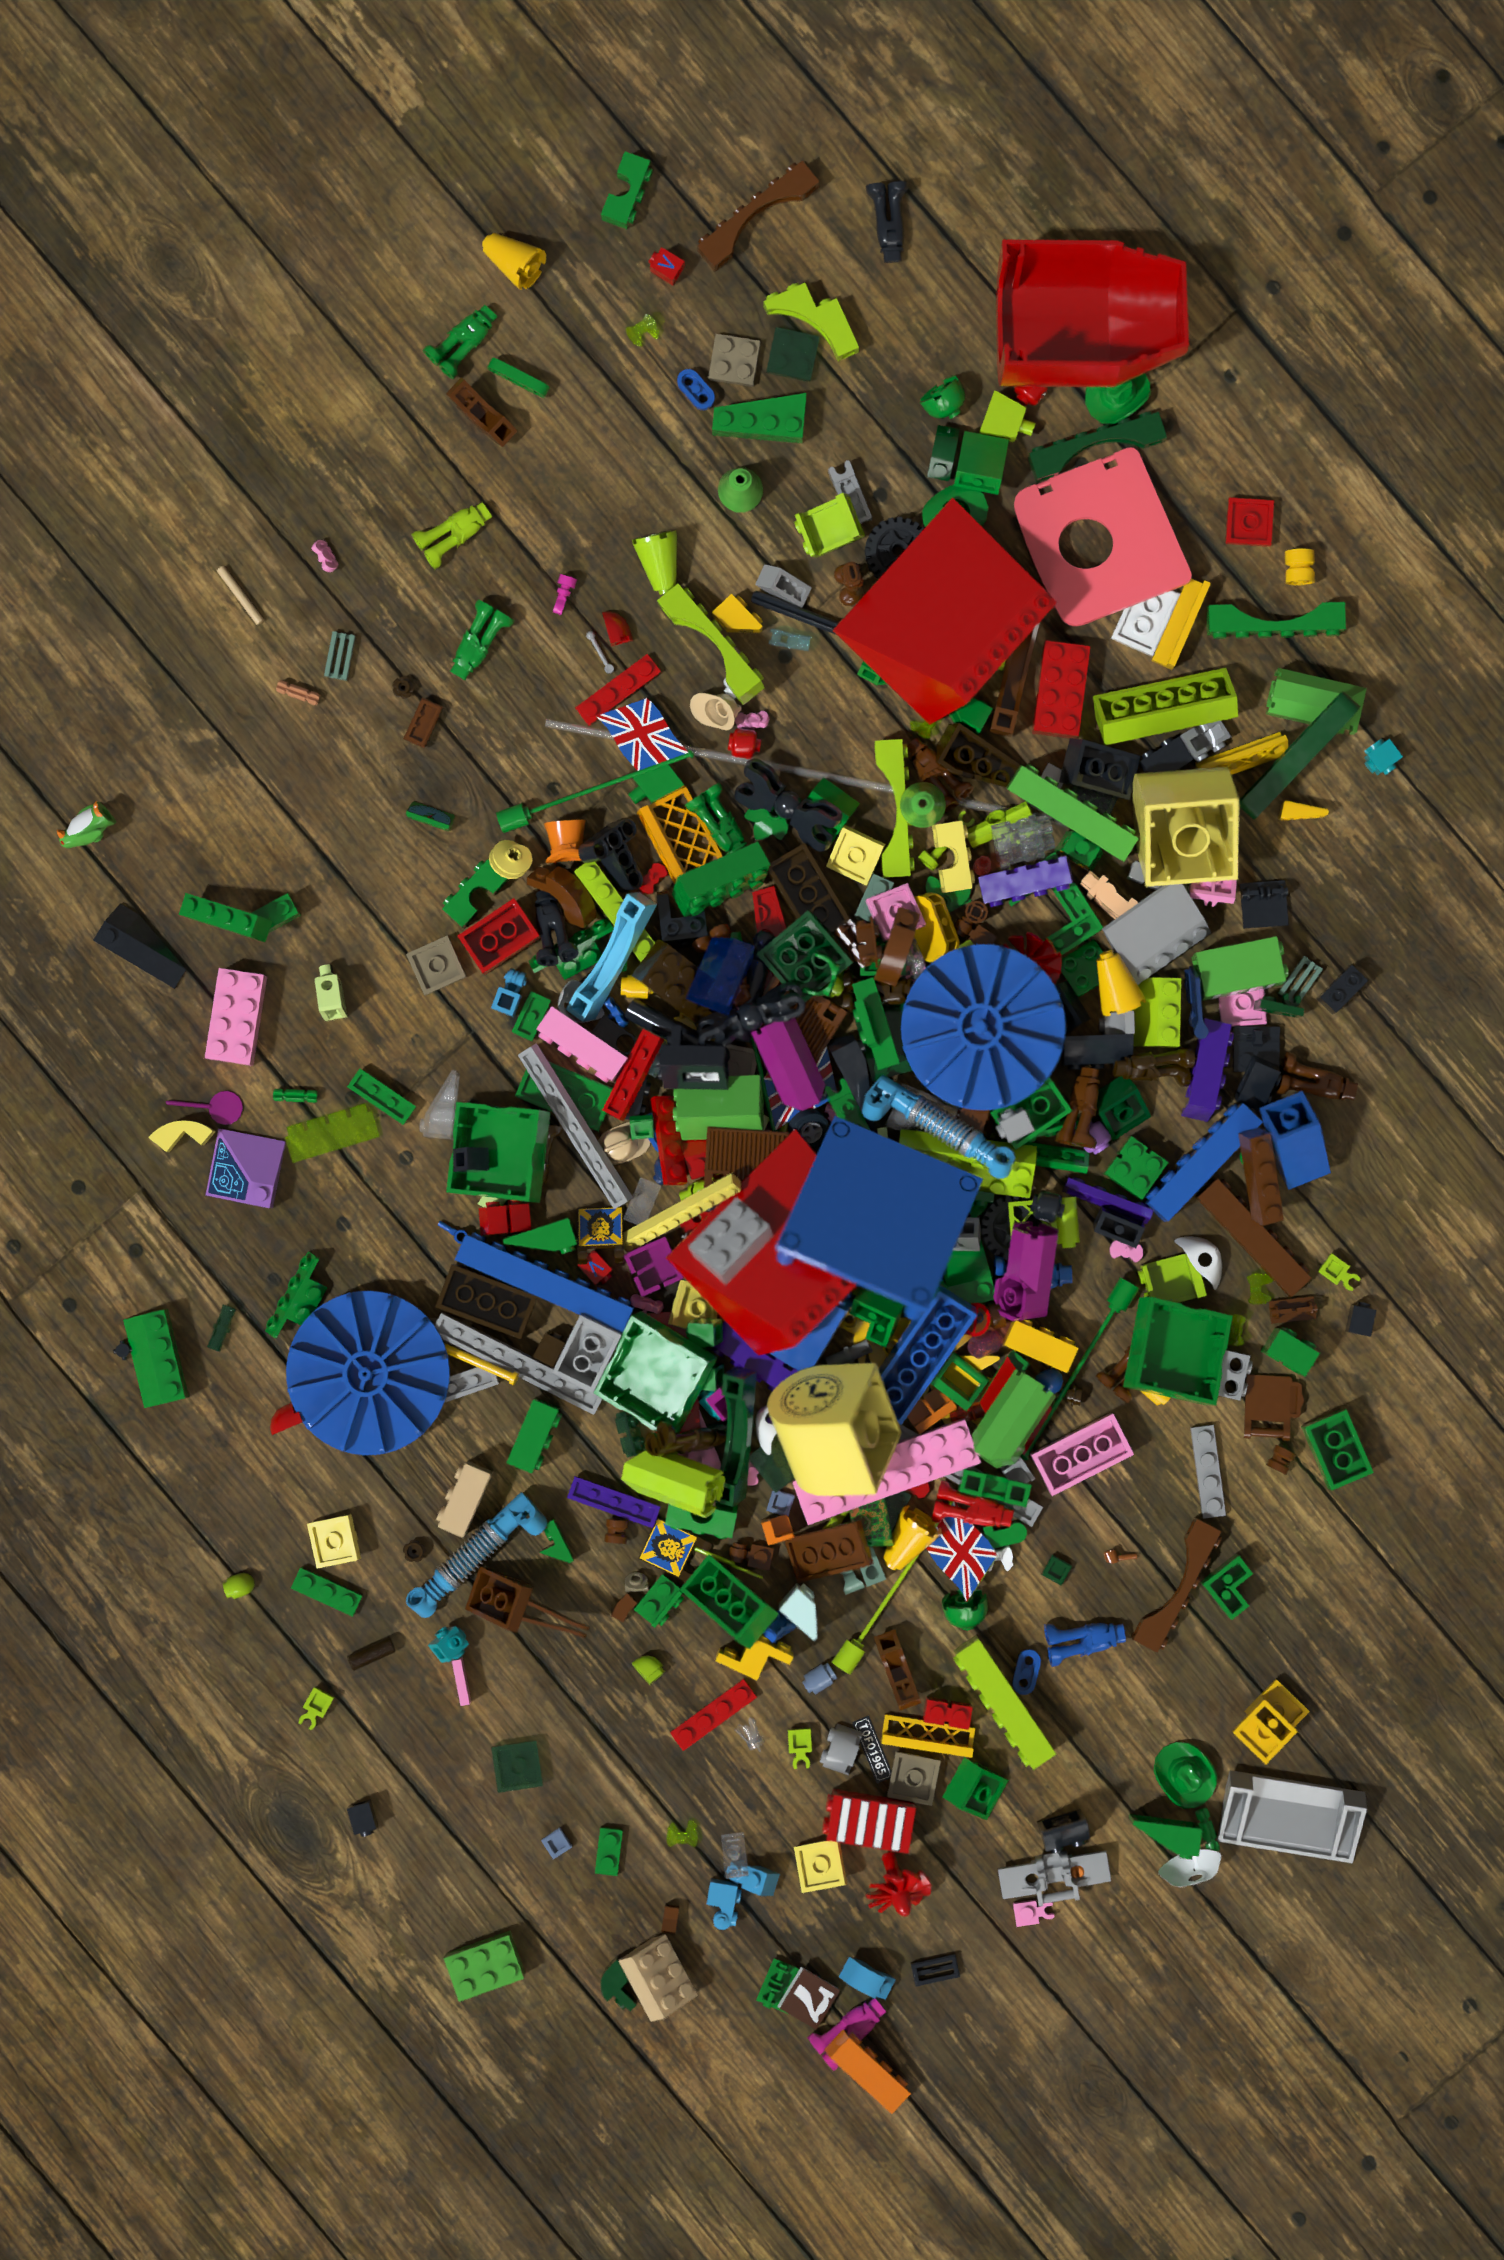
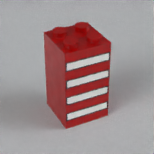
M833 1789L832 1794L827 1795L826 1811H829V1816L824 1817L823 1834H826L827 1841L909 1854L916 1807L914 1802Z

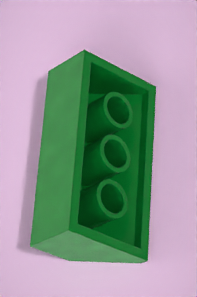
M168 1309L124 1319L144 1408L188 1398L189 1394Z

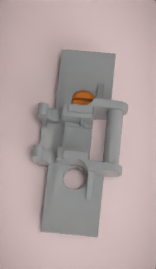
M1067 1851L1037 1855L1035 1856L1036 1860L1028 1864L998 1868L1003 1899L1037 1894L1039 1907L1044 1906L1043 1904L1069 1899L1080 1900L1078 1887L1111 1881L1106 1851L1072 1856V1854L1067 1855ZM1028 1874H1036L1038 1876L1037 1881L1034 1883L1027 1882L1025 1878ZM1065 1881L1066 1886L1073 1887L1072 1890L1048 1894L1041 1893L1048 1889L1047 1884Z

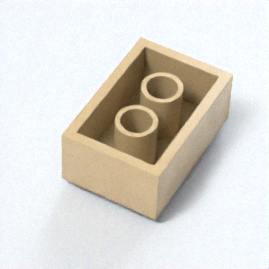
M470 1461L466 1462L465 1465L461 1464L454 1477L458 1479L456 1486L452 1485L445 1498L449 1502L446 1507L443 1506L440 1509L436 1519L439 1521V1528L462 1538L467 1534L493 1471Z
M666 1935L651 1938L619 1960L650 2021L665 2019L698 1996Z

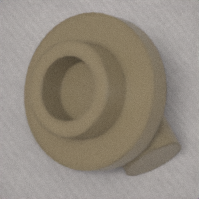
M640 1572L629 1574L625 1578V1592L648 1591L646 1575Z

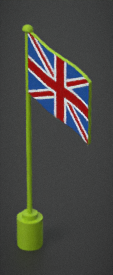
M949 1501L948 1503L949 1505L959 1507L957 1502ZM945 1517L934 1526L937 1530L941 1528V1535L926 1549L937 1566L958 1586L966 1602H968L998 1556L990 1542L973 1524L963 1523L964 1520ZM918 1556L907 1564L858 1640L853 1638L851 1641H845L832 1661L838 1668L851 1675L865 1654V1651L862 1650L864 1647L861 1644L862 1640Z

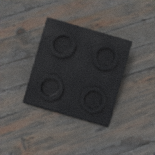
M1285 880L1240 884L1243 929L1289 925L1286 897L1288 895V887L1285 884Z

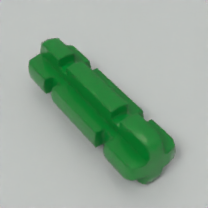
M274 1089L273 1100L316 1103L318 1092L315 1090L305 1092V1090L286 1089V1091L284 1089Z
M1208 1808L1196 1810L1195 1814L1197 1820H1200L1198 1824L1202 1828L1203 1840L1207 1842L1205 1844L1206 1850L1219 1851L1220 1846L1218 1840L1215 1841L1217 1836L1212 1820H1209L1210 1813Z

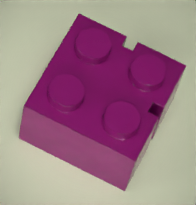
M666 1237L624 1254L631 1274L635 1272L638 1274L634 1280L642 1297L661 1289V1283L664 1286H668L684 1278L665 1258L672 1251Z

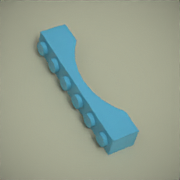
M640 892L626 895L617 912L614 930L602 956L584 982L577 988L565 1010L582 1022L596 1019L657 904Z

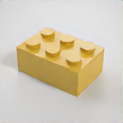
M1028 1320L1011 1321L1002 1345L1068 1373L1078 1350L1074 1346L1075 1341L1064 1336H1060L1059 1339L1052 1337L1054 1332L1041 1326L1039 1330L1032 1328L1033 1323Z

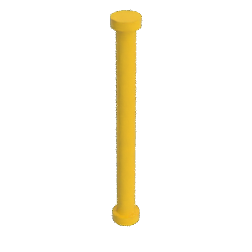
M444 1343L448 1355L506 1379L511 1385L516 1384L519 1378L518 1372L514 1371L512 1373Z

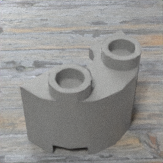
M1222 721L1198 725L1180 736L1197 763L1209 756L1207 752L1213 749L1214 752H1217L1225 747L1224 741L1231 737Z
M838 1723L835 1729L831 1728L827 1741L831 1742L829 1749H824L820 1758V1763H823L822 1767L849 1775L863 1732Z

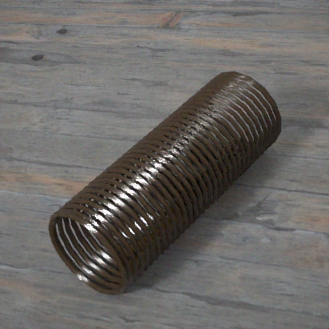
M388 1637L348 1655L347 1658L352 1670L355 1671L395 1653V1648Z

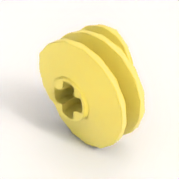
M511 840L499 841L489 855L490 865L493 870L501 877L507 879H517L523 876L533 861L532 854L527 847Z

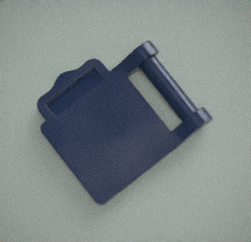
M1189 966V969H1185L1184 981L1187 1001L1192 1004L1188 1022L1194 1028L1195 1036L1199 1039H1204L1208 1035V1028L1203 1022L1200 978L1194 966Z

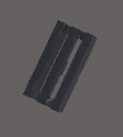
M955 1953L911 1963L916 1987L960 1977ZM951 1960H952V1963H950V1964L941 1965V1966H936V1967L927 1968V1969L918 1970V1971H917V1969H916V1968H919V1967L928 1966V1965L937 1964V1963H942V1962H946V1961H951ZM954 1968V1972L924 1978L920 1980L918 1978V1976L926 1975Z

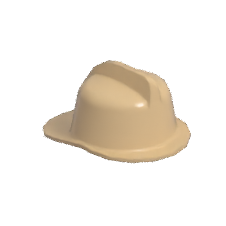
M698 693L692 697L690 702L691 712L700 723L722 730L731 729L734 726L738 713L741 711V706L736 704L730 695L723 693L718 695Z
M630 1122L607 1130L598 1141L614 1165L622 1164L641 1156L650 1146L648 1138L631 1139Z

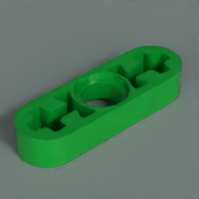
M492 357L487 366V369L492 373L541 398H545L550 389L544 382L497 358Z

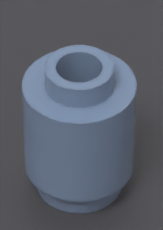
M829 1663L825 1665L820 1664L803 1675L805 1680L802 1683L809 1693L813 1691L816 1695L832 1685L837 1676Z

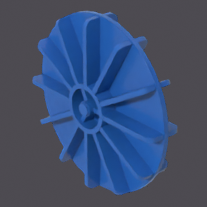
M986 944L971 945L950 951L925 968L907 996L903 1006L901 1022L903 1050L917 1078L927 1089L942 1100L972 1110L1004 1108L1016 1104L1033 1094L1044 1084L1055 1069L1064 1047L1066 1030L1064 1007L1060 995L1044 970L1034 961L1015 950Z
M352 1292L338 1296L321 1305L311 1313L298 1329L287 1358V1391L296 1413H300L305 1427L324 1443L351 1454H385L403 1448L415 1441L426 1432L438 1417L449 1388V1357L437 1328L429 1317L415 1305L403 1298L384 1292Z

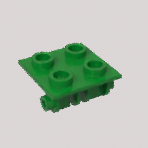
M1095 940L1090 941L1062 958L1061 972L1078 997L1083 996L1086 992L1099 985L1097 959L1100 958V954L1103 952Z
M773 1958L756 2001L763 2003L762 2005L766 2008L771 2009L773 2007L784 2012L777 2006L798 1973L799 1968Z

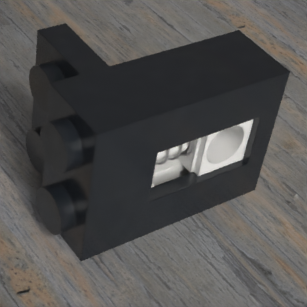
M672 1026V1033L667 1036V1045H661L660 1054H656V1068H659L658 1076L659 1080L663 1081L664 1089L728 1090L730 1069L729 1064L724 1063L726 1058L725 1046H686L682 1026Z

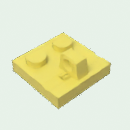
M844 825L826 867L867 886L885 844Z
M680 1280L668 1324L686 1329L688 1322L695 1318L717 1319L718 1313L688 1281Z
M351 1514L307 1524L317 1568L361 1559L357 1542L358 1537Z
M823 1841L794 1847L802 1893L848 1885L840 1843Z

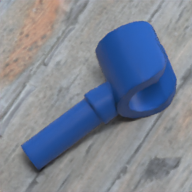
M442 1221L438 1223L439 1227L454 1236L457 1243L462 1244V1241L457 1239V1234L462 1232L467 1235L464 1230H456Z

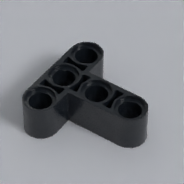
M627 818L612 822L580 845L578 850L580 859L585 863L601 860L617 891L626 892L638 889L643 884L642 873L626 844L637 833V826L632 819Z

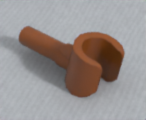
M1116 1549L1103 1553L1106 1562L1112 1564L1122 1560L1137 1559L1136 1553L1117 1555Z

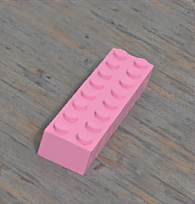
M965 1418L898 1441L876 1495L819 1496L803 1491L797 1485L795 1479L792 1482L807 1524L810 1525L980 1464L981 1462L978 1454L974 1451L973 1440Z

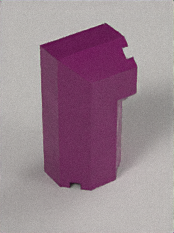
M795 1017L789 1019V1021L771 1023L761 1028L759 1035L756 1031L752 1032V1038L775 1086L781 1104L798 1111H803L820 1103L825 1083Z
M1028 1221L1013 1223L1007 1272L1003 1278L996 1280L993 1298L996 1304H1000L1002 1310H999V1313L1002 1317L1011 1321H1019L1047 1316L1058 1237L1057 1228L1042 1223L1037 1227L1033 1226V1222Z

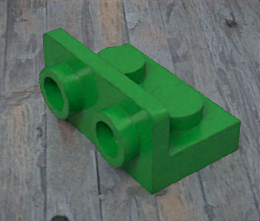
M662 1573L634 1610L650 1622L654 1628L658 1624L662 1626L670 1616L667 1612L671 1607L677 1608L684 1599L681 1596L683 1592L678 1585Z

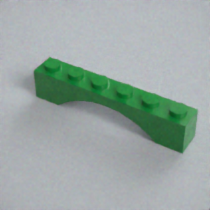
M1322 602L1314 610L1301 617L1278 622L1264 621L1251 617L1238 610L1232 604L1209 605L1206 608L1207 636L1213 635V639H1225L1227 635H1236L1237 639L1249 638V635L1257 634L1258 638H1270L1272 634H1281L1283 638L1294 637V634H1303V637H1316L1317 633H1326L1328 637L1340 636V633H1343L1346 629L1345 602Z
M863 661L857 675L875 685H886L887 683ZM972 697L967 704L948 715L954 724L960 723L976 735H979L993 708L989 707L984 701L976 700Z

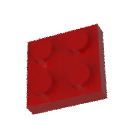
M1229 497L1225 544L1271 547L1274 500Z

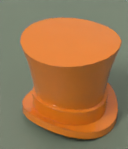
M586 820L544 823L551 846V855L546 859V863L582 861L578 850L583 843Z

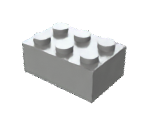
M736 1198L692 1242L689 1249L701 1264L726 1285L774 1235L767 1223Z

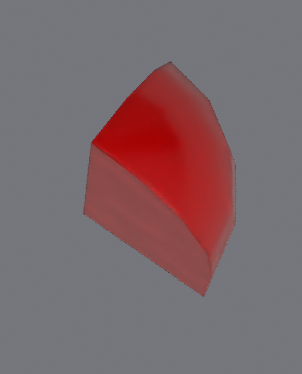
M611 611L602 612L611 647L633 641L630 627L621 615Z
M292 1402L279 1408L273 1415L270 1424L272 1435L303 1422L300 1413H296Z

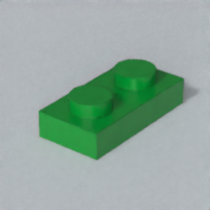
M531 991L512 1033L533 1042L538 1032L537 1027L545 1017L552 1001Z
M600 1827L595 1874L618 1875L623 1829Z

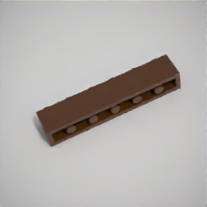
M1214 1179L1195 1198L1288 1297H1293L1312 1279L1308 1275L1310 1270L1302 1262L1298 1264L1292 1258L1294 1253L1286 1245L1282 1247L1277 1242L1279 1237L1271 1229L1267 1231L1261 1224L1252 1220L1251 1213L1246 1209L1247 1203L1240 1196L1235 1197L1230 1192L1232 1187L1224 1179L1221 1181Z

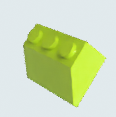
M1147 978L1138 984L1145 996L1146 1002L1140 1001L1141 1006L1132 1010L1134 1011L1135 1025L1133 1047H1180L1181 978Z

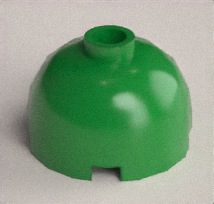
M956 375L942 380L944 384L938 387L937 385L933 386L921 397L920 404L930 416L940 419L948 416L952 419L961 412L960 407L965 400V390Z
M960 1589L957 1590V1595L951 1596V1593L946 1594L942 1598V1608L945 1618L951 1625L963 1630H972L985 1619L988 1611V1600L986 1593L982 1595V1590L976 1589L968 1602H966Z

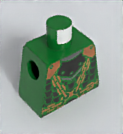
M885 1498L850 1510L851 1522L861 1520L869 1546H894Z

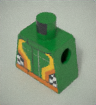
M1066 831L1054 850L1062 856H1068L1071 862L1087 872L1093 871L1103 855L1102 849L1075 831Z

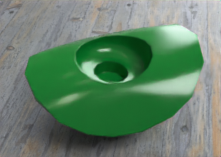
M1144 373L1116 387H1087L1085 393L1086 407L1090 415L1101 424H1115L1131 415L1148 400L1151 395L1150 382Z
M953 484L934 495L922 510L923 524L926 527L951 498H954L983 526L987 519L988 504L981 491L956 487Z
M1176 1741L1164 1746L1155 1757L1153 1771L1156 1780L1175 1805L1183 1809L1196 1808L1204 1804L1213 1795L1218 1783L1217 1773L1208 1757L1195 1745L1189 1742Z

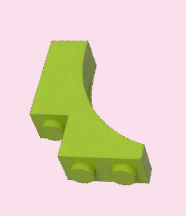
M794 283L787 287V291L780 294L774 292L766 297L767 300L764 301V308L767 315H788L808 323L826 339L837 361H841L859 352V346L837 298L833 300L827 298L818 303L819 306L816 307L805 283L801 285Z

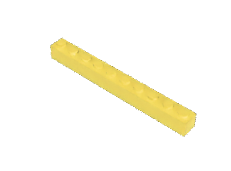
M731 1173L624 1232V1250L629 1253L741 1191V1181Z

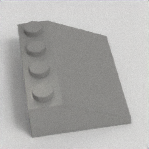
M1183 884L1163 885L1102 928L1114 953H1119L1137 984L1146 980L1211 933L1205 919Z

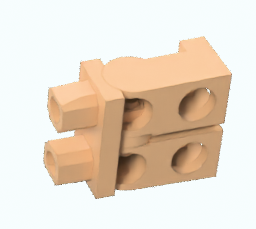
M1090 871L1081 881L1080 885L1088 891L1086 897L1090 901L1094 898L1096 904L1113 919H1117L1138 904L1133 898L1127 902L1116 892L1115 887L1111 883H1107L1108 878L1104 875L1098 878Z

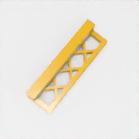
M1191 579L1187 585H1184L1151 660L1152 662L1171 670L1174 668L1209 589L1210 582L1204 581L1201 583Z
M1281 732L1206 758L1199 763L1195 762L1196 769L1228 767L1230 774L1233 775L1279 758L1288 748V739L1286 735L1282 736Z
M885 1714L881 1743L972 1758L975 1728L969 1727V1730L949 1727L947 1723H944L943 1726L925 1723L923 1719ZM889 1720L899 1721L904 1729L897 1734L887 1733ZM903 1722H907L910 1724L908 1726H905ZM915 1724H920L926 1732L920 1737H913L908 1729ZM926 1726H933V1727H932L930 1730H928ZM938 1727L944 1728L949 1735L942 1741L935 1740L931 1734ZM948 1729H952L955 1731L953 1733H950ZM906 1731L909 1736L901 1735V1734H903V1733ZM960 1731L970 1732L968 1745L958 1744L953 1736ZM929 1735L931 1739H926L924 1737ZM951 1738L954 1743L946 1741H948Z

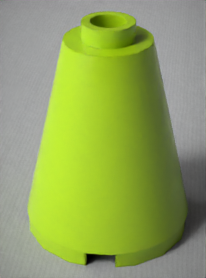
M676 530L648 535L645 538L632 539V544L653 590L659 591L660 595L667 593L676 585Z

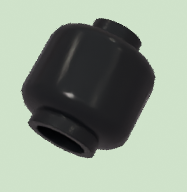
M1042 1190L1039 1194H1035L1030 1211L1033 1212L1034 1218L1054 1223L1057 1217L1062 1218L1065 1204H1061V1195Z

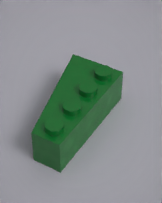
M806 393L714 407L712 436L802 443Z

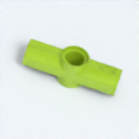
M1025 801L1006 811L995 810L987 816L986 821L967 829L968 840L972 848L974 849L995 838L997 840H1004L1010 837L1013 829L1034 820V815L1028 803Z

